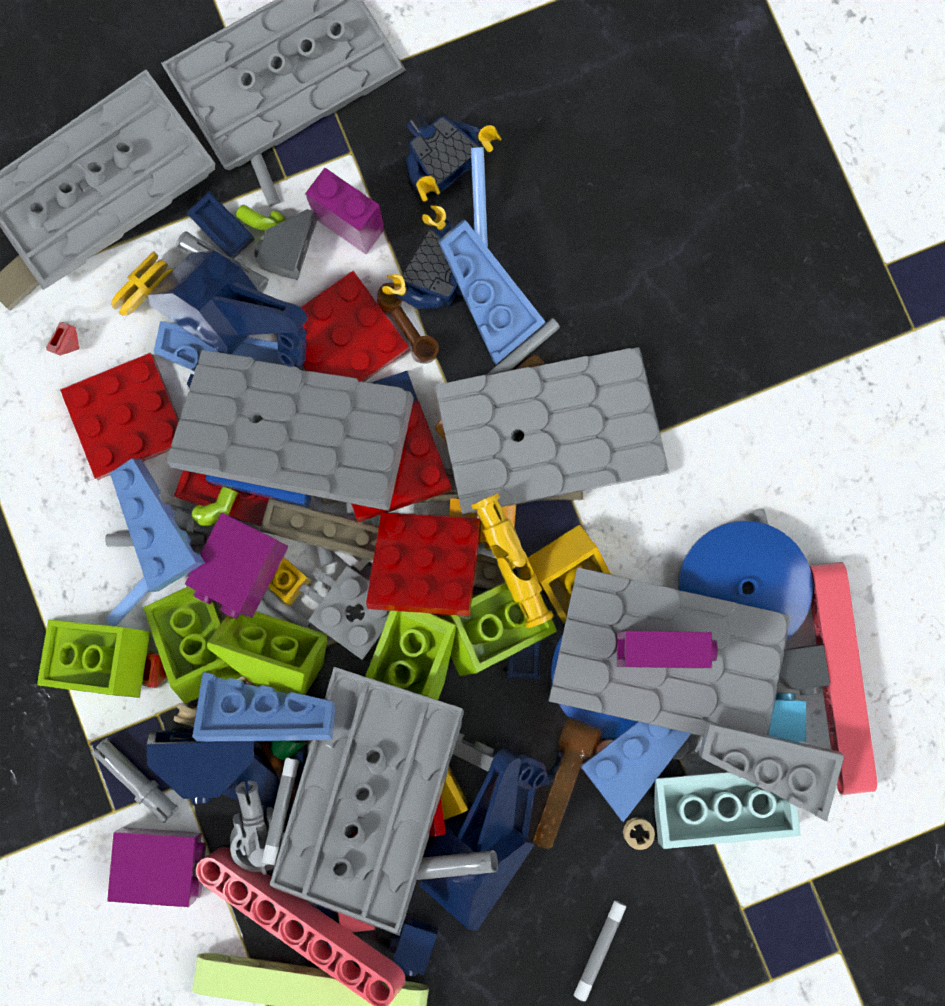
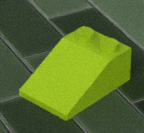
M506 582L472 596L470 616L435 614L457 624L451 658L459 676L478 673L557 632L552 618L535 627L526 628L525 622L527 620L519 602L514 601Z
M188 586L143 607L170 687L184 704L199 697L203 672L214 674L215 677L226 680L243 677V675L207 648V642L221 625L223 619L214 600L210 605L193 596L195 590Z
M256 611L253 618L240 614L239 618L236 619L227 615L207 642V648L257 687L263 685L289 694L293 692L306 695L323 667L328 635Z
M390 611L365 677L438 700L445 683L457 624L435 614Z
M48 619L37 685L140 698L150 631Z

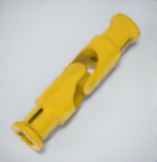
M495 493L473 503L471 507L473 510H477L485 527L483 530L485 538L498 561V566L514 601L519 602L527 620L525 622L526 628H532L550 620L554 615L552 611H548L540 594L542 588L526 553L521 547V542L511 520L506 519L498 502L500 498L499 493ZM520 567L519 578L513 573V568Z

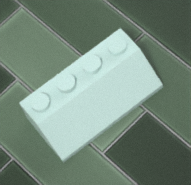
M730 772L655 778L654 810L658 843L663 849L801 836L797 806Z

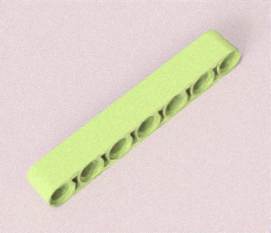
M200 953L197 955L192 992L198 995L271 1006H373L321 968L217 953ZM381 981V983L389 989L388 985L385 982ZM405 981L404 987L388 1006H427L429 987L421 983Z

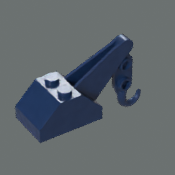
M215 250L190 253L148 295L149 304L152 308L220 353L232 354L249 335L278 333V358L283 364L288 367L294 366L298 368L306 360L307 339L305 336L307 333L303 325L307 322L308 317L304 310L296 304L279 300L258 291L240 266Z
M194 729L149 732L147 766L183 799L190 798L192 803H207L211 801L212 797H219L223 794L239 801L235 791L236 786L245 781L248 793L250 790L248 781L251 780L258 784V792L264 812L267 813V807H272L274 810L280 781L273 768L254 753V741L197 742L192 737ZM307 743L294 758L299 760L295 777L298 786L308 756ZM291 801L289 803L287 816L285 820L287 822L289 820L291 810L293 807Z
M506 748L500 750L492 760L488 774L473 805L467 811L445 825L446 834L436 836L424 854V857L490 850L496 852L498 869L494 873L421 880V888L468 930L477 931L535 845L513 827L517 787L528 790L553 783L565 767L566 754L563 751H558L557 762L546 772L545 764L538 759L526 754L514 755Z

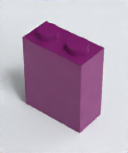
M324 167L305 193L317 221L365 254L369 252L385 230L379 204L326 167Z
M221 513L200 553L205 563L191 571L184 585L195 590L193 594L195 598L210 605L213 600L222 604L220 611L238 619L240 614L253 618L289 546Z
M623 631L617 633V667L712 668V661H717L718 645L716 640H712V632Z
M127 827L116 830L113 833L107 902L190 907L196 901V898H200L203 884L196 875L197 864L205 857L206 843L201 842L202 833Z

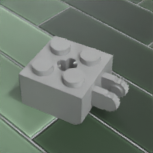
M347 566L336 581L316 567L312 574L320 582L329 585L331 589L324 598L311 586L304 584L301 587L300 591L319 604L308 621L362 660L367 659L379 642L390 611L367 608L366 600L370 581ZM361 604L364 608L361 611L365 613L364 618L352 621L349 617L351 615L349 613L352 606L358 607Z

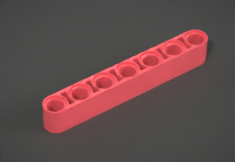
M843 562L809 565L813 580L811 611L816 645H824L830 686L822 687L831 750L839 751L844 755L837 789L840 795L875 792L877 790V775L847 569Z
M220 847L214 850L197 864L196 875L205 887L371 1005L388 1006L404 987L405 974L396 963L306 900L272 888L270 886L272 877L269 874L263 875L262 872H252L238 866L231 856L229 847ZM325 941L330 944L331 948L326 945ZM353 961H355L360 968L356 967ZM381 981L385 982L388 985L389 989L386 988L381 983Z

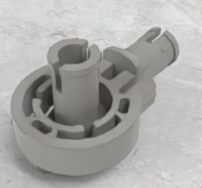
M244 781L238 784L235 789L242 812L243 826L240 814H235L233 816L234 828L230 836L231 856L234 862L241 868L252 872H262L265 875L268 870L275 868V865L261 862L273 808L267 807L266 816L264 814V807L261 805L258 784L255 781H248L250 790L247 793ZM284 824L283 833H282V837H281V840H282V841H283V837H284V834H285V831H286V825H285V824Z

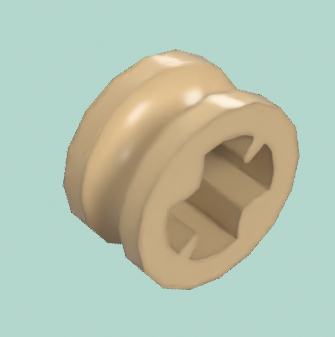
M178 703L179 714L175 715L173 720L194 727L197 707Z
M634 817L628 820L624 826L623 835L629 846L634 849L643 850L652 845L655 832L649 821L641 817ZM641 824L643 830L648 831L647 837L642 836L644 840L641 842H637L634 836H630L631 829L635 831L634 826Z

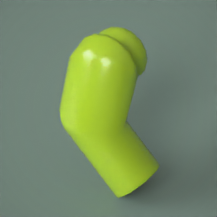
M245 204L241 205L236 212V217L239 220L262 231H266L286 220V217L276 210L271 211L270 216L266 217Z
M222 487L215 503L206 506L197 505L193 509V520L201 526H211L216 524L221 513L229 516L238 492Z

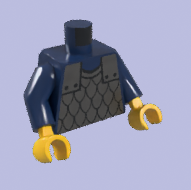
M417 114L407 124V128L415 136L408 144L409 154L406 158L409 181L419 191L422 201L428 200L426 194L430 191L437 197L472 168L471 148L481 147L480 145H483L487 152H491L493 147L490 142L492 140L501 141L502 138L492 125L481 128L455 119L450 121L444 116L439 117L430 125L421 114Z
M431 205V208L436 212V219L434 221L428 215L423 214L422 220L424 223L436 226V229L429 230L402 276L399 274L386 276L393 280L394 289L389 286L382 287L383 293L387 295L397 294L399 299L416 309H438L442 305L449 307L457 294L463 297L438 242L454 228L446 220V213L440 206Z

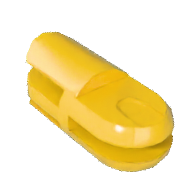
M152 251L127 276L129 281L112 298L111 305L113 309L121 307L119 310L120 315L128 316L133 313L146 299H149L148 295L174 270L170 268L165 272L168 263L163 259L157 261L159 255L155 251Z

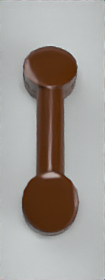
M385 283L380 286L377 293V303L384 313L393 316L412 345L411 354L413 359L421 364L434 361L439 351L437 341L430 336H420L402 309V300L397 297V294L387 295L383 293V286H389L394 289V283Z

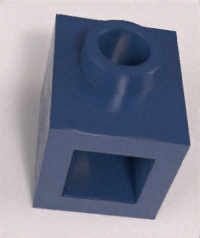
M406 917L400 935H393L388 950L394 953L392 961L403 970L404 974L409 976H416L417 973L425 974L437 937L438 927Z

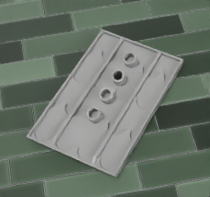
M274 0L161 63L224 169L227 170L245 164L255 155L261 154L274 145H279L319 119L333 114L360 96L369 94L406 71L363 0Z
M146 69L0 170V228H2L15 250L44 290L84 265L87 259L122 238L125 232L171 204L174 198L206 179L209 173L215 170V162Z
M639 347L434 385L461 511L464 515L476 513L477 510H473L471 505L495 493H499L500 498L498 502L500 506L505 507L670 474ZM523 432V440L517 442V436Z
M201 351L189 388L190 391L187 394L180 416L181 419L178 422L171 444L172 447L166 460L171 468L389 511L414 400L411 392L404 391L399 387L359 382L357 378L303 371L294 366L288 367L281 364L254 361L252 357Z
M577 567L549 702L704 736L707 721L769 735L791 616ZM623 631L712 632V640H716L718 645L717 661H712V668L617 667V633Z
M334 667L324 699L332 701L336 706L332 740H312L270 886L400 935L416 884L417 873L430 835L429 831L449 770L448 766L462 725L464 711L460 707ZM354 831H358L354 838H350Z

